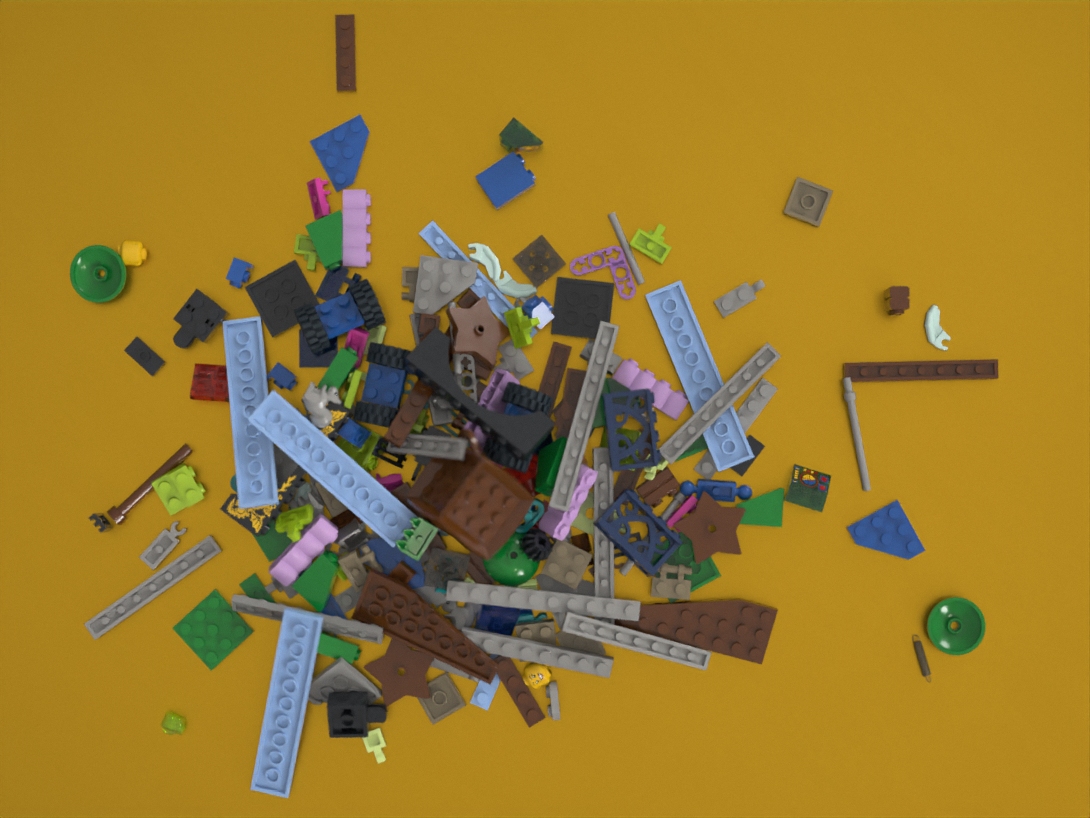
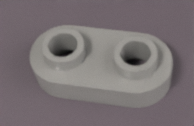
M557 681L549 682V686H546V696L551 698V705H548V717H552L553 721L560 720Z

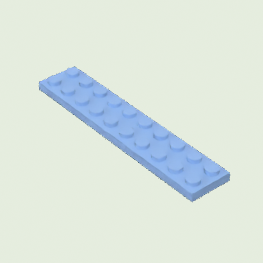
M680 280L645 296L695 414L724 386V383ZM731 405L703 433L718 472L754 458L734 407Z
M259 316L223 321L239 508L279 504L273 441L247 419L269 395L262 318Z
M275 390L247 418L393 548L396 546V541L404 537L403 529H411L413 527L410 518H418L413 512Z
M285 608L250 790L284 798L289 797L324 616L291 608Z

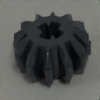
M540 528L527 531L520 539L522 542L520 547L524 550L522 554L526 553L527 560L532 559L533 562L547 559L551 552H553L551 549L553 544L549 541L550 537L546 536V532H541Z

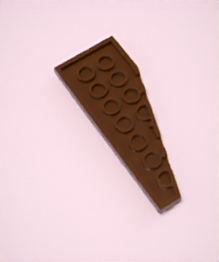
M372 568L370 570L351 619L368 625H378L383 628V634L491 685L499 668L496 662L410 586Z
M744 599L641 604L639 621L614 619V625L762 665L778 609Z

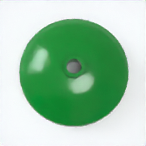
M92 245L82 249L74 257L70 267V280L73 288L82 298L95 303L107 302L115 298L122 291L126 282V267L121 256L112 248L104 245ZM101 270H104L105 272L104 277H102L100 274Z
M515 531L490 560L483 559L486 572L496 582L506 586H517L530 580L536 573L540 562H533L532 559L527 560L526 553L522 554L524 550L520 547L522 544L520 539L526 532L519 533ZM511 552L516 553V559L510 557Z
M951 597L942 600L932 609L928 617L927 631L929 638L939 650L946 654L964 655L973 651L981 643L985 634L986 625L981 610L973 602L964 598ZM952 622L957 623V627L955 629L951 628Z

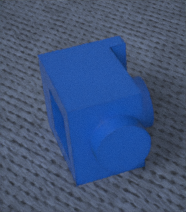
M234 257L226 279L230 281L229 285L240 289L244 282L247 283L250 277L248 270L249 268L253 269L254 265Z
M279 362L267 375L269 380L274 378L273 383L281 389L285 387L291 391L297 384L295 380L298 377Z
M348 418L349 421L343 425L338 434L361 449L371 435V432L358 422Z

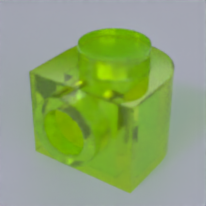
M167 711L160 724L163 728L162 731L169 735H182L186 728V724H184L186 718Z

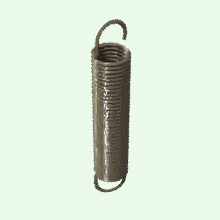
M916 641L914 642L915 651L923 677L931 675L922 642Z

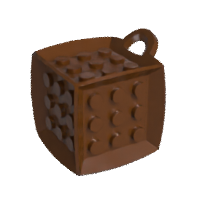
M463 429L459 431L457 439L469 440L471 451L466 448L463 460L433 457L414 482L406 496V500L426 519L455 538L467 550L480 558L490 560L516 531L531 508L534 498L511 475L488 460L479 451L477 439L470 429Z

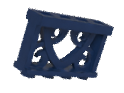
M649 388L602 393L610 470L615 472L659 466L658 461H661L660 449L657 450L656 442H659L658 430L654 428V423H657L656 411L652 410V404L655 403L654 392H650ZM628 396L626 406L612 402V398ZM635 396L642 397L644 399V407L638 408V402L633 405V409L630 408L631 400ZM622 412H625L623 420L617 422L615 419L616 415L619 414L622 417ZM646 412L647 420L641 414ZM629 415L634 417L643 426L640 436L633 444L626 436L616 434V429L621 428L627 422ZM648 435H649L650 443L644 442V441L646 440V438L648 437ZM620 440L626 441L627 449L625 444L623 447H619L618 443ZM648 448L650 450V457L645 461L638 459L635 451L638 449V452L644 455L643 449ZM629 455H632V458L636 462L620 464L619 460H622L628 457Z
M626 489L621 492L593 524L647 577H652L683 542L679 539L680 535L676 531L670 530L666 526L667 523L659 516L657 517L647 503L643 504L638 499L639 495L634 490ZM624 501H629L633 505L631 511L627 509V506L625 507V514L627 516H623L620 509ZM616 509L619 518L608 522L606 519ZM628 522H643L647 524L648 543L636 541L630 544L628 542L631 535ZM621 524H624L626 529L624 535L619 533L620 528L624 529ZM662 536L666 537L669 541V546L665 550L656 548V544H665L660 541ZM639 545L647 547V550L643 548V552L639 553L637 548ZM654 552L661 554L660 558L652 565L650 562Z

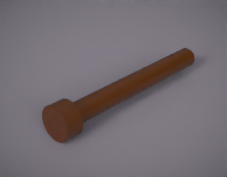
M185 443L118 507L115 505L107 511L108 515L118 525H122L127 520L125 515L154 489L151 482L178 467L194 451Z

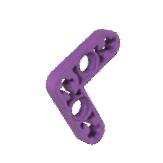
M611 246L578 257L571 262L570 270L576 276L609 266L620 297L628 300L635 295V285L624 253L619 246ZM612 250L620 253L617 260L611 257L607 259L609 263H605V257L602 253L606 252V256L612 254ZM593 256H600L602 264L594 266L591 263ZM588 258V264L591 269L587 270V266L582 267L581 272L573 269L576 262L584 264L586 263L584 259ZM622 267L626 270L624 278L616 276L615 271L617 268ZM629 278L630 282H626L628 288H632L630 296H627L626 293L622 294L624 286L623 283L619 285L618 282Z

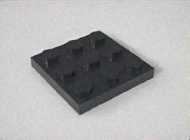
M296 260L289 262L245 287L272 338L299 324L294 313L295 309L311 302L314 307L320 304Z
M557 277L551 334L596 339L600 322L610 323L614 283Z

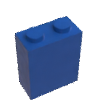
M514 151L475 176L496 210L535 186L534 180L536 178L530 169L528 171L523 166L525 164L524 159L520 154L516 155Z

